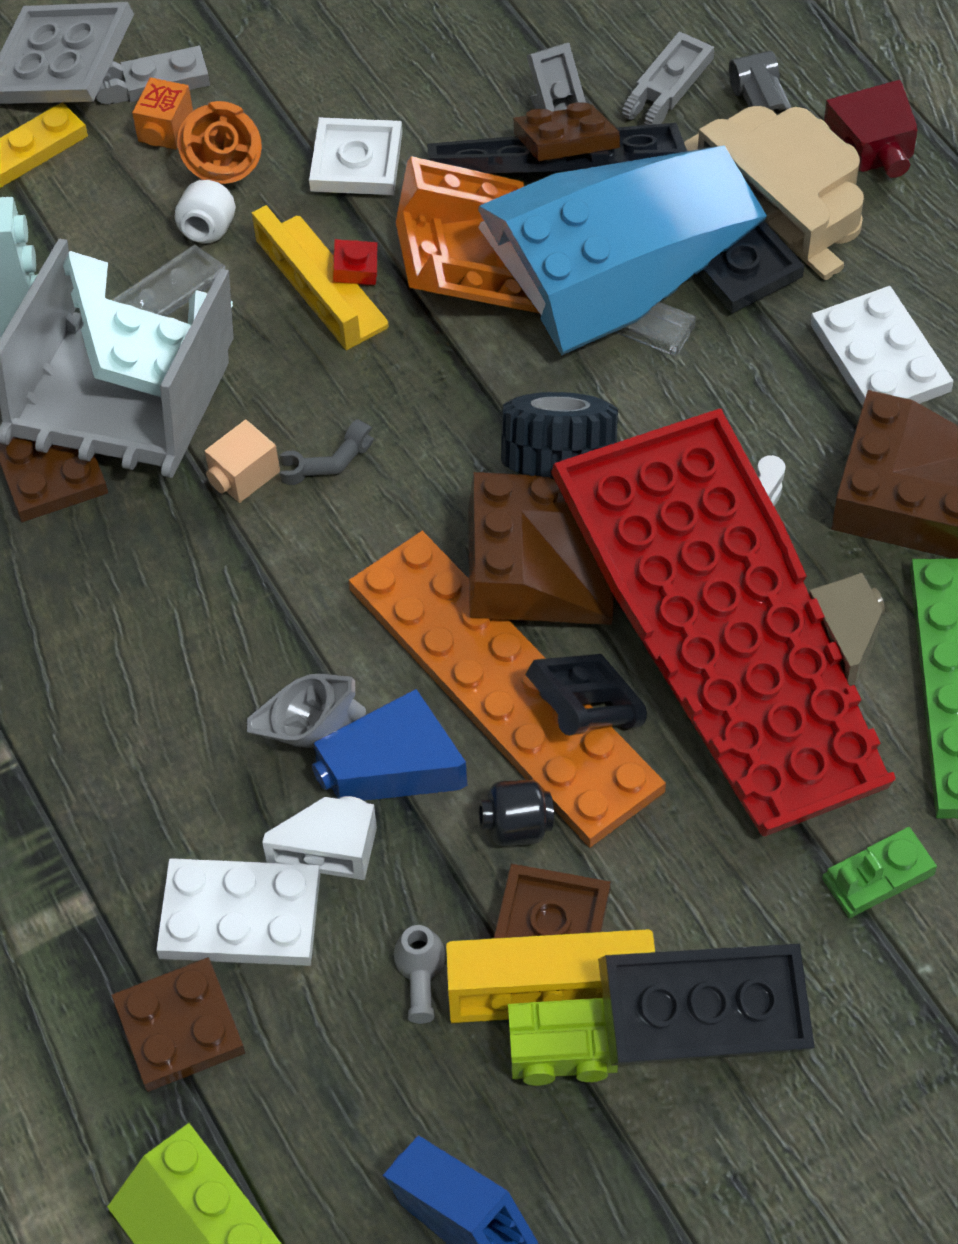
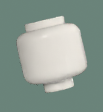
M198 180L191 183L183 192L176 206L174 218L178 229L190 240L201 244L213 243L220 240L227 232L234 217L236 205L229 190L220 183L211 180Z

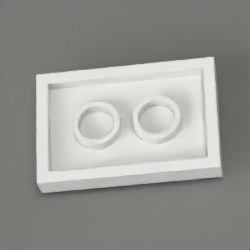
M891 286L812 313L811 327L862 407L868 390L911 399L919 404L952 391L953 379Z
M169 859L156 949L159 959L200 961L209 957L210 961L311 966L320 884L319 865Z

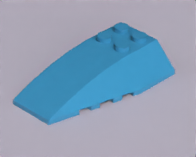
M725 145L555 173L484 203L478 208L498 246L509 241L511 242L546 304L540 319L561 355L638 322L649 313L653 306L662 299L668 298L678 290L683 282L693 274H698L709 265L713 258L722 251L728 250L767 217Z

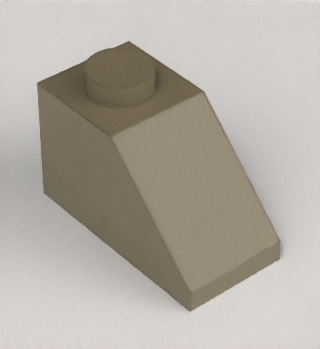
M863 573L811 589L809 592L811 599L817 598L825 616L822 625L830 643L836 641L843 658L840 666L849 686H856L877 638L881 616L885 613V606L880 592L876 588H870Z

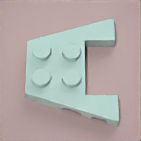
M69 251L64 260L63 268L65 275H70L74 289L71 292L74 307L80 309L84 323L81 332L94 378L161 397L160 385L207 293L195 290L189 300L188 324L174 318L141 310L131 305L121 304L105 298L108 262Z

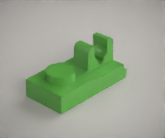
M907 827L868 847L866 850L828 868L827 872L823 874L822 879L850 919L934 876L937 865L912 829Z

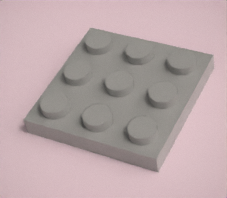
M110 2L23 6L0 52V104L94 102L134 16L129 3Z

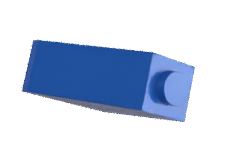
M417 689L314 742L317 760L316 763L312 764L314 775L325 791L332 788L338 799L344 796H352L365 801L456 791L468 786L466 761Z
M419 1135L403 1153L397 1156L393 1164L382 1175L400 1204L447 1244H539L506 1189Z

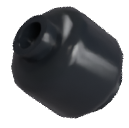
M535 780L496 782L489 790L488 799L479 801V823L481 830H489L493 841L498 846L534 845L541 842L545 832L552 831L554 808L551 793L549 791L543 792L542 787Z

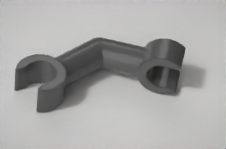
M359 419L355 420L349 426L344 442L332 456L303 458L297 451L281 453L280 459L283 466H297L294 470L279 472L282 483L296 485L302 482L306 476L341 473L358 452L364 453L372 445L375 438L368 435L372 427Z

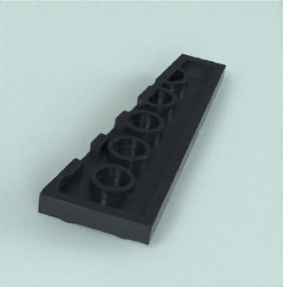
M677 123L617 127L616 129L619 131L620 148L538 161L517 136L427 144L428 160L488 174L573 171L687 152V148Z

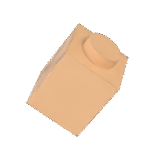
M246 419L204 450L208 466L206 476L209 482L218 492L222 494L227 492L239 503L280 472L276 445Z

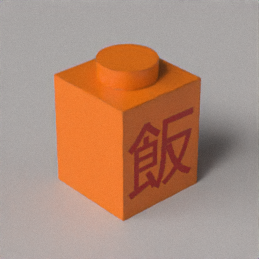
M149 78L132 112L138 142L177 150L180 126L184 119L193 111L189 85Z

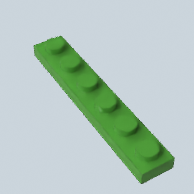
M912 559L910 574L936 819H958V559Z

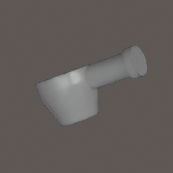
M414 925L407 928L397 940L394 949V961L400 974L410 979L411 1008L408 1010V1020L413 1023L423 1024L434 1020V1009L431 1007L430 979L442 970L445 963V949L437 934L425 926ZM415 941H423L426 943V945L421 949H414L410 947V945Z

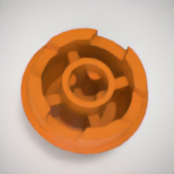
M224 101L210 102L208 105L201 106L192 111L182 122L177 138L178 151L186 167L200 180H211L220 184L233 183L250 174L260 159L262 149L259 131L251 118L243 112L241 107Z

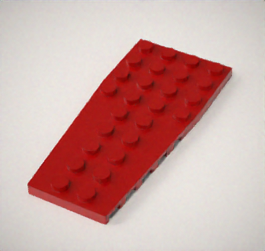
M721 408L554 463L551 473L611 592L762 836L771 835L888 789L896 778L894 772H887L877 750L881 744L875 729H868L858 706L861 702L860 695L855 685L849 686L840 666L843 657L836 641L830 643L822 625L825 616L817 598L811 599L804 584L807 575L788 532Z

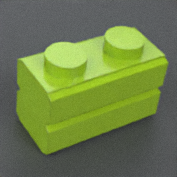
M603 998L508 1004L512 1079H523L524 1083L528 1085L540 1086L552 1083L556 1076L576 1075V1078L582 1082H598L606 1079L608 1073H618V1065L611 1066Z

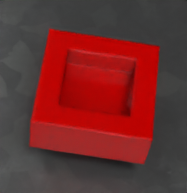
M335 239L332 282L376 285L377 242Z

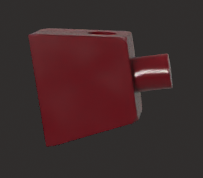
M900 79L826 100L824 122L840 139L856 149L860 158L858 171L865 172L883 167L890 178H897L909 170L911 165L908 159L914 155L918 130Z

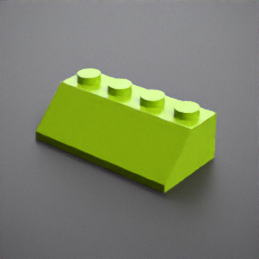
M190 1123L145 1154L107 1206L133 1244H281Z

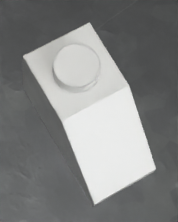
M344 796L340 799L329 797L320 799L264 834L262 843L267 863L319 865L321 874L365 880L377 829L374 804H368L352 796Z

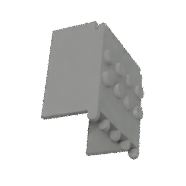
M58 239L0 338V408L3 421L0 426V444L9 445L13 437L36 441V451L47 453L53 444L78 449L80 460L90 461L94 453L123 458L122 467L125 469L133 470L137 462L162 466V476L172 478L229 364L228 349L233 341L229 270H219L160 385L161 397L94 378L81 332L84 325L81 313L74 312L76 307H74L71 292L74 289L70 275H65L63 268L64 260L69 253L68 242L64 239Z

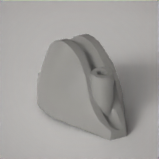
M309 674L288 684L247 718V732L296 747L314 748V742L365 716L366 709L354 699L355 680L352 677Z

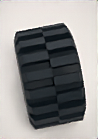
M541 392L511 399L505 402L502 407V464L510 470L523 475H536L554 479L551 473L554 463L617 443L618 409L605 400L578 393Z

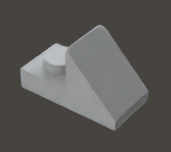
M563 43L526 55L537 94L530 96L536 109H548L552 112L565 110L572 103H586L570 43Z

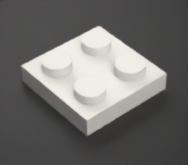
M319 117L309 177L310 191L394 195L403 133L402 121Z

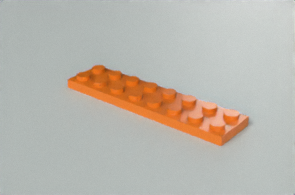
M423 530L349 579L350 591L526 780L537 781L542 787L543 792L549 791L551 793L554 810L589 848L665 793L666 782L612 726L588 728L583 734L571 736L565 735L561 731L558 724V714L549 703L541 698L538 689L525 675L533 660L546 658L508 619L470 617L469 578ZM582 704L585 709L593 708L590 704Z

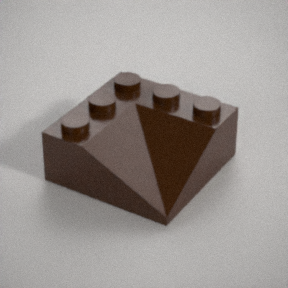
M868 390L837 494L831 530L958 559V425L914 400Z
M474 472L468 506L470 617L612 625L613 593L556 481L549 477L536 475Z

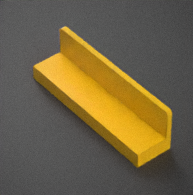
M267 205L252 212L257 243L346 351L388 329V320L358 284L332 282L333 254L301 216H295L281 223Z
M646 929L450 941L446 944L451 1023L509 1020L508 1004L603 998L598 959L605 955L655 952L653 932Z

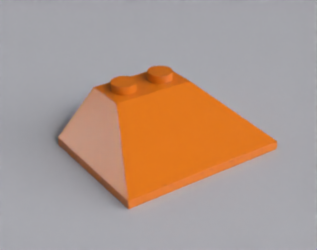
M411 156L406 165L396 218V227L409 288L539 313L478 228L480 223L484 221L478 211L479 206L524 187L523 181Z

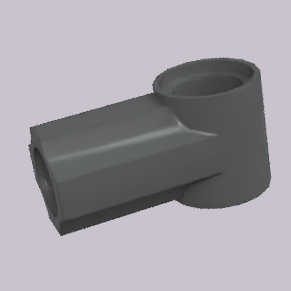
M772 51L735 58L729 61V78L732 89L736 96H744L748 107H766L776 115L792 108L780 84L779 67Z

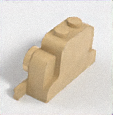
M752 106L740 111L729 119H717L700 128L697 135L684 142L687 151L725 145L766 213L767 217L764 221L778 237L824 280H828L833 274L839 273L844 268V263L827 247L834 243L850 242L861 232L863 221L861 213L864 196L861 189L856 185L860 158L856 149L852 145L845 143L831 131L826 122L818 119L810 111L801 107L789 108L776 115L769 108Z

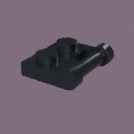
M602 654L533 660L525 674L538 689L541 698L549 703L558 714L559 728L565 735H579L585 733L588 728L621 725L627 729L641 727L647 719L646 706ZM611 701L614 706L585 709L582 704Z

